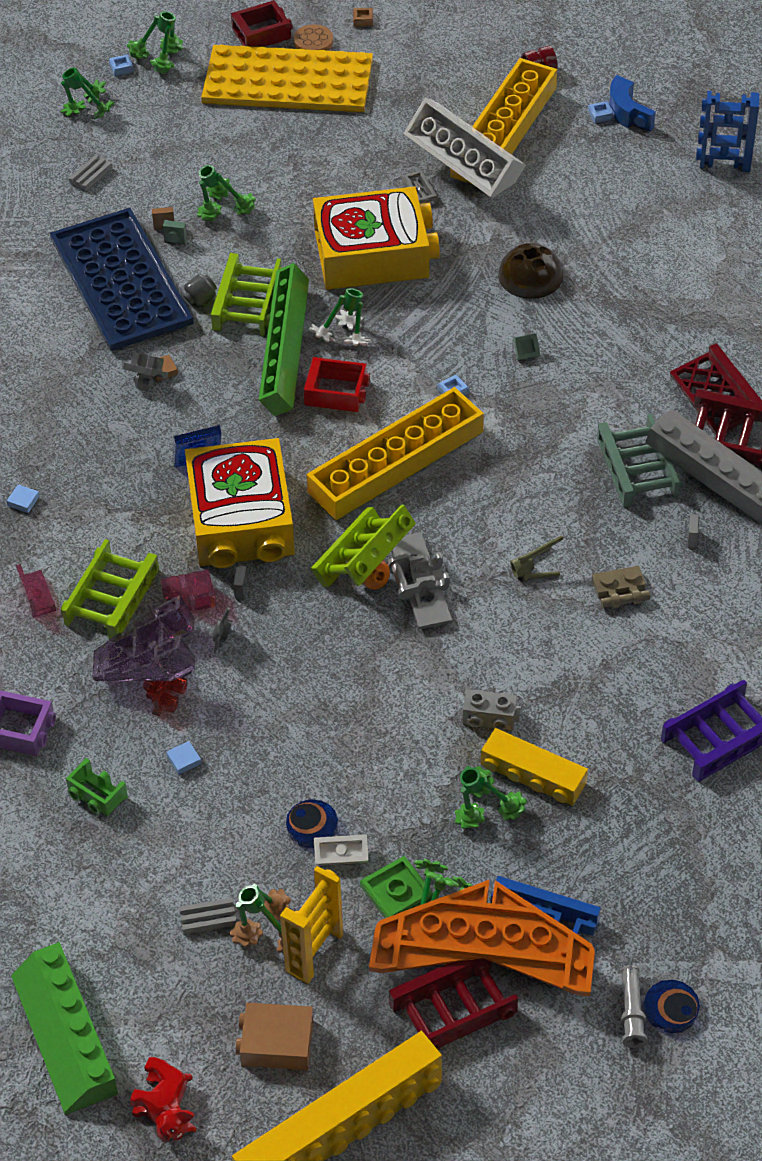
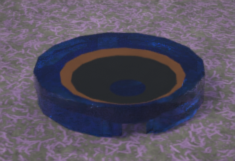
M309 799L299 802L287 814L286 829L288 836L302 847L314 848V838L335 837L337 834L338 817L336 811L330 804L321 800Z
M673 979L662 980L652 985L647 991L644 1001V1012L650 1024L655 1028L664 1029V1032L680 1033L691 1028L698 1017L700 1009L699 999L695 991L684 982Z

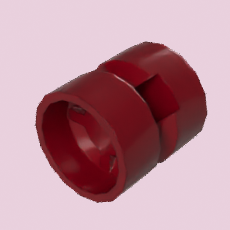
M550 45L538 48V52L531 50L521 54L522 59L555 69L558 68L555 51Z

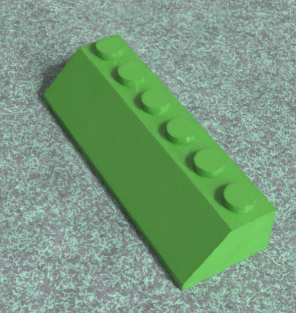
M60 942L34 951L11 977L63 1112L67 1115L118 1095L117 1085Z

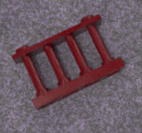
M697 388L694 407L700 410L695 425L703 430L708 412L721 413L722 417L715 439L747 462L762 467V448L759 450L747 447L754 422H762V403ZM733 416L745 419L738 445L724 442L731 417Z
M483 958L448 963L388 990L389 1005L393 1012L401 1009L405 1010L417 1032L422 1030L437 1050L496 1021L511 1018L518 1012V997L514 994L504 998L488 971L491 969L492 962ZM474 976L479 977L495 1004L480 1010L464 981ZM449 987L455 988L470 1015L455 1021L442 999L440 991ZM425 998L431 1000L445 1024L444 1027L430 1032L415 1006L416 1002Z

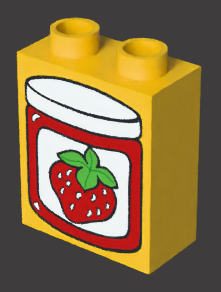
M416 186L313 198L314 232L326 290L429 278V260L440 258L439 239L437 232L426 233V229L433 228L430 203H419Z
M279 438L185 449L200 567L212 565L217 568H226L236 562L257 559L265 562H274L284 556L295 555L293 522Z

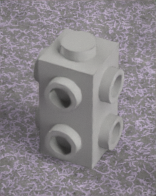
M466 689L463 706V725L513 731L514 721L520 720L521 706H516L517 695Z

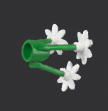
M353 288L346 289L345 295H340L338 303L326 323L319 328L311 324L309 330L316 334L317 338L322 337L325 342H335V339L331 337L332 333L328 332L330 330L329 326L335 318L340 321L338 323L340 327L347 324V328L352 330L353 326H355V332L350 335V338L342 337L345 344L367 346L371 340L361 337L362 333H360V327H362L360 322L363 319L361 317L363 293ZM344 305L343 308L347 310V312H345L344 310H340L341 315H336L341 306Z

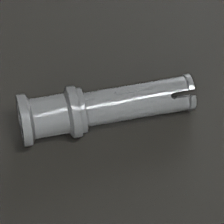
M627 965L621 970L625 1012L621 1016V1022L625 1028L622 1042L628 1048H640L647 1044L648 1038L644 1034L646 1015L641 1011L639 968L632 965V973L630 975V965Z

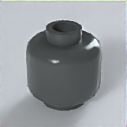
M197 274L184 285L186 293L183 296L191 306L195 303L197 306L203 307L216 296L215 290L217 286L207 274L205 276Z

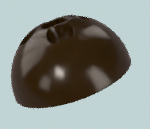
M525 243L514 247L505 255L499 267L498 279L501 286L510 294L520 298L537 299L554 293L560 287L563 281V269L560 260L552 250L541 244Z

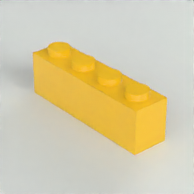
M497 728L494 729L481 749V765L487 770L505 775L510 780L525 784L536 792H542L554 797L555 800L573 806L587 784L588 768Z

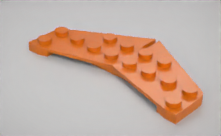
M486 880L382 919L375 927L369 964L370 972L388 973L483 958L575 995L590 996L595 955L593 945L496 880L492 903H487L490 880Z

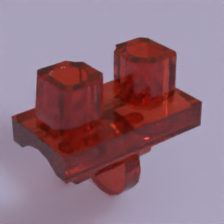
M168 666L163 678L156 675L154 679L147 678L143 683V688L147 692L146 698L151 699L155 706L152 711L154 715L160 716L162 710L175 713L179 697L170 694L172 691L184 694L187 689V678L176 674V667Z

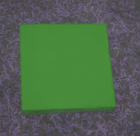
M405 856L360 880L361 888L384 918L420 906L425 881ZM429 889L427 902L432 899L434 894L431 889Z

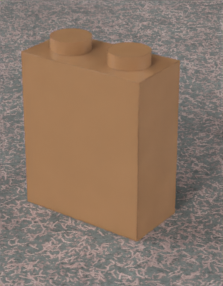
M246 1003L245 1013H240L239 1030H243L242 1038H237L236 1055H240L241 1066L309 1070L314 1023L313 1007Z

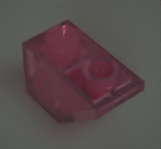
M208 569L160 579L164 599L192 612L216 607L215 592Z

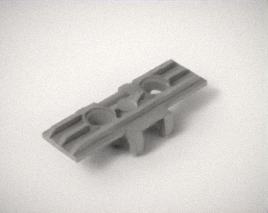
M422 532L405 535L392 550L394 557L388 560V566L393 571L399 588L397 592L399 598L409 599L419 629L451 623L452 618L442 590L449 588L450 578L447 572H442L443 558L441 553L437 552L435 559L431 561ZM409 573L411 575L413 584H407L404 574ZM427 595L431 596L433 600L431 602H423L420 598Z

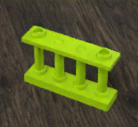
M229 254L211 312L212 330L221 331L224 322L236 321L259 324L260 336H265L266 329L269 327L276 271L282 268L280 258H277L274 269L243 266L242 263H239L238 254ZM244 274L270 277L271 280L270 284L238 281L237 277ZM246 290L267 294L265 300L233 296V291ZM232 305L262 308L260 315L228 312V307H232Z
M400 505L389 518H380L374 507H367L310 569L322 587H329L340 574H349L355 585L360 586L415 526L416 522L405 505Z
M105 539L102 545L96 548L91 563L69 599L65 600L62 604L61 614L63 615L64 625L70 626L74 617L78 616L105 625L108 638L118 642L159 572L158 556L148 552L144 561L140 562L112 554L110 542ZM107 563L137 571L134 578L128 580L102 571ZM99 580L124 588L126 591L123 596L118 598L92 590V587ZM88 598L116 608L112 614L107 616L82 608L81 606L85 599Z

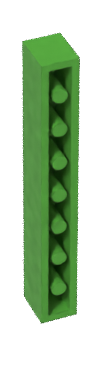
M295 263L277 270L259 392V401L273 416L292 410L294 406L309 278Z

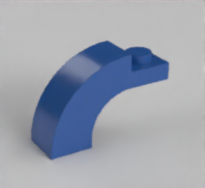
M616 75L611 82L609 105L614 112V119L626 128L634 124L650 132L655 125L656 111L633 101L634 82Z

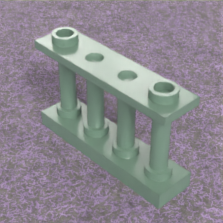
M647 414L646 427L614 432L610 431L607 422L598 424L597 441L623 508L633 505V496H636V493L669 487L673 498H678L679 487H682L681 476L679 473L676 474L671 460L651 446L642 445L626 449L617 448L616 446L617 441L648 436L650 428L655 424L652 414ZM655 453L658 459L655 462L634 466L623 464L624 458ZM662 470L665 476L663 479L637 484L630 482L629 479L631 475Z

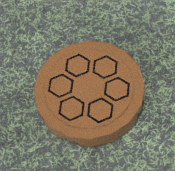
M316 24L299 28L293 37L296 49H328L329 51L334 43L333 33L330 29Z

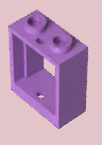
M0 690V721L6 709L38 716L30 735L0 729V748L38 756L41 747L44 748L46 745L49 728L53 727L56 721V713L53 711L52 701Z

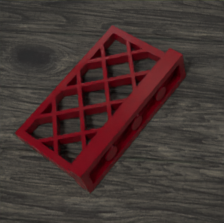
M717 343L709 346V352L670 371L671 378L693 406L695 405V394L691 393L692 387L704 388L703 390H716L720 394L729 392L733 393L734 397L762 403L760 397ZM706 361L711 364L710 370L699 369V365ZM684 372L692 373L690 380L680 379L679 375ZM696 374L708 376L706 383L694 381ZM711 378H722V385L711 384ZM710 411L707 415L706 424L716 435L718 427L714 423L715 417L721 418L722 414ZM736 416L731 417L732 420H730L728 430L745 422V419Z

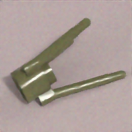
M559 536L526 555L510 560L514 576L516 578L523 577L524 581L533 578L560 576L559 571L531 573L535 569L532 558L551 549L553 545L562 541L564 537Z

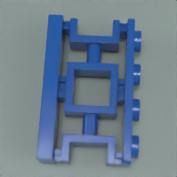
M707 91V98H702L701 108L705 115L700 116V128H703V132L699 131L698 144H701V148H697L696 160H700V168H704V164L712 167L713 159L734 160V168L742 166V172H751L759 112V93L751 92L750 98H746V95L742 94L741 103L720 102V93L712 96V91ZM711 105H715L714 113L725 115H713V122H709ZM749 107L747 124H743L744 116H733V114L745 115V108ZM717 127L738 128L737 136L716 135ZM707 138H711V146H720L721 148L710 147L709 155H707ZM741 140H744V148H743V155H742V156H739V149L729 148V147H737V148H740V147H741Z
M497 876V882L560 923L561 919L575 923L573 932L579 935L581 932L591 936L594 935L599 924L601 907ZM492 891V894H491L490 903H492L493 891Z

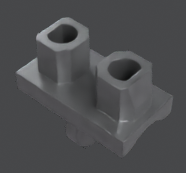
M133 352L131 364L124 363L123 366L124 370L138 373L134 376L133 381L136 388L141 391L148 390L154 384L152 376L164 379L168 377V372L162 371L164 359L149 355L148 359V355Z

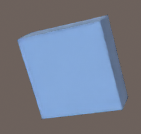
M128 54L109 59L114 77L134 72Z
M608 101L588 105V112L594 124L614 120V112Z
M457 375L437 384V389L441 394L453 387L458 389L464 396L469 394L468 386Z
M17 485L7 499V506L29 513L40 497L39 491Z
M190 741L166 751L167 757L178 775L201 765V759Z

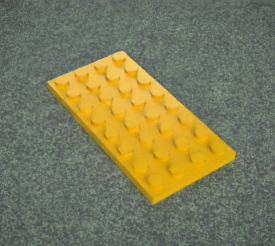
M213 45L201 96L202 104L364 113L373 53Z

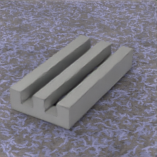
M95 155L69 178V182L87 191L113 168L112 162L108 161L106 163L104 158L99 159V156Z
M422 170L402 176V182L405 187L416 186L420 204L430 203V201L438 202V196ZM415 177H418V178H419V180L421 181L422 185L424 186V188L426 189L427 193L429 194L428 196L425 194V192H424L423 189H422L421 184L417 181V179H416Z
M232 898L179 907L183 934L235 926L237 923ZM230 915V917L213 920L215 917ZM203 920V922L187 924V922Z

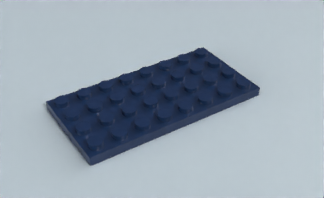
M130 207L50 232V239L110 351L194 324L190 311Z

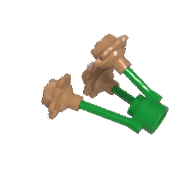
M256 884L244 887L239 893V902L235 905L239 910L241 921L237 922L235 928L230 931L233 943L241 944L243 947L257 944L258 938L263 935L261 924L247 919L245 911L253 914L261 911L278 930L280 938L277 941V952L284 955L281 925L277 920H280V915L286 907L290 909L288 904L291 902V898L286 896L283 889L278 891L271 889L267 895Z

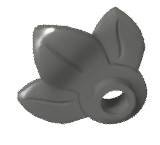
M228 606L225 609L222 620L218 619L212 637L213 641H215L214 654H216L220 639L227 640L233 622L227 619L230 611Z

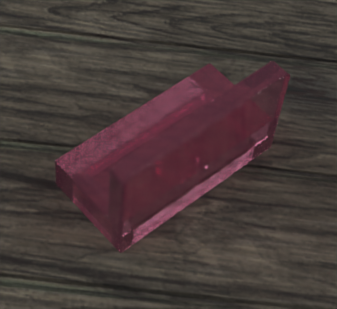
M21 564L16 565L19 583L32 617L35 618L56 611L55 603L42 570L24 574Z

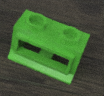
M87 758L66 778L70 797L77 802L80 800L86 802L89 809L95 814L101 812L108 817L123 800L128 798L125 782L121 781L117 787L113 786L111 777L106 771H103L99 776L92 772L91 762ZM87 783L94 789L98 790L99 792L107 796V798L104 800L94 792L84 787V785Z

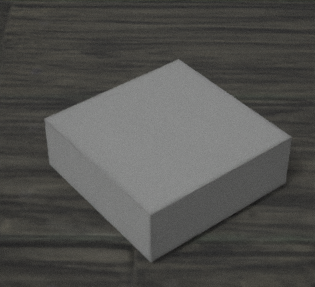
M690 514L687 548L697 547L700 516L696 514Z

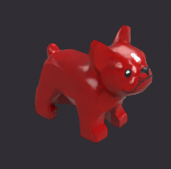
M149 1057L144 1067L145 1071L149 1072L146 1081L152 1084L158 1082L159 1084L152 1091L134 1089L130 1098V1106L134 1107L132 1115L133 1117L146 1116L155 1122L157 1135L162 1142L179 1141L186 1132L195 1133L197 1130L189 1122L194 1118L195 1114L180 1108L187 1088V1082L191 1081L193 1076L191 1074H184L165 1060Z

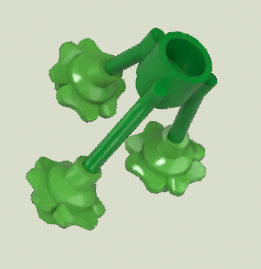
M168 11L161 12L159 16L155 15L153 23L144 37L139 41L130 40L127 47L129 48L130 56L137 60L141 58L147 59L150 54L146 48L147 39L157 25L159 31L165 33V36L160 39V48L162 49L160 56L150 60V63L154 66L155 72L168 73L171 68H174L173 62L167 59L168 54L178 53V51L183 49V40H180L174 34L175 15Z
M205 165L199 170L198 174L201 178L199 185L202 188L204 200L203 206L197 208V217H201L205 221H214L221 214V205H217L216 202L212 203L207 191L210 198H216L217 200H221L222 197H228L230 192L236 201V206L233 210L238 215L242 213L250 214L255 208L254 202L256 198L253 197V194L249 193L242 196L240 193H237L232 188V185L229 184L230 180L223 178L212 165Z
M466 766L460 774V781L463 785L460 791L463 794L464 804L461 805V809L455 810V824L461 825L462 829L478 828L479 823L485 821L483 816L484 808L479 807L477 803L471 804L469 794H474L480 798L483 796V793L489 794L491 791L500 799L501 807L498 809V812L502 814L505 821H508L510 818L516 820L525 811L524 805L527 803V800L522 797V793L519 791L515 794L513 792H509L508 795L502 794L493 786L495 780L490 777L492 775L490 770H484L480 766L475 768Z

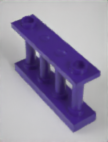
M744 679L736 684H730L724 691L682 715L668 719L662 726L661 741L666 743L675 737L695 760L692 776L697 782L704 780L762 746V716L745 699L747 682ZM736 703L755 723V726L748 730H743L725 708ZM716 714L736 737L728 742L722 741L704 720ZM696 726L715 749L707 754L702 753L684 732Z

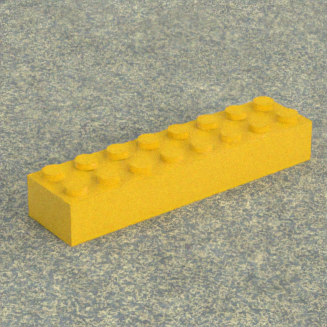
M519 58L472 127L512 155L556 90L557 69ZM450 168L451 178L472 184Z
M453 387L307 473V492L337 521L483 433L484 413L458 389Z
M421 1030L233 1154L232 1161H325L332 1155L341 1154L346 1150L348 1144L356 1139L361 1140L365 1138L372 1128L380 1123H387L394 1117L396 1112L402 1108L411 1107L420 1096L426 1092L431 1093L440 1086L442 1082L441 1053Z

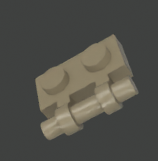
M639 566L592 574V583L598 599L602 598L600 599L602 608L611 607L615 609L620 608V605L632 603L637 605L641 604L642 601L650 600L649 590L643 591L645 590L646 583Z

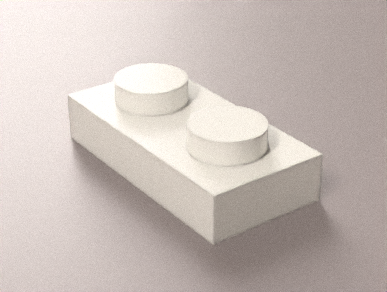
M367 835L314 838L315 866L368 863Z

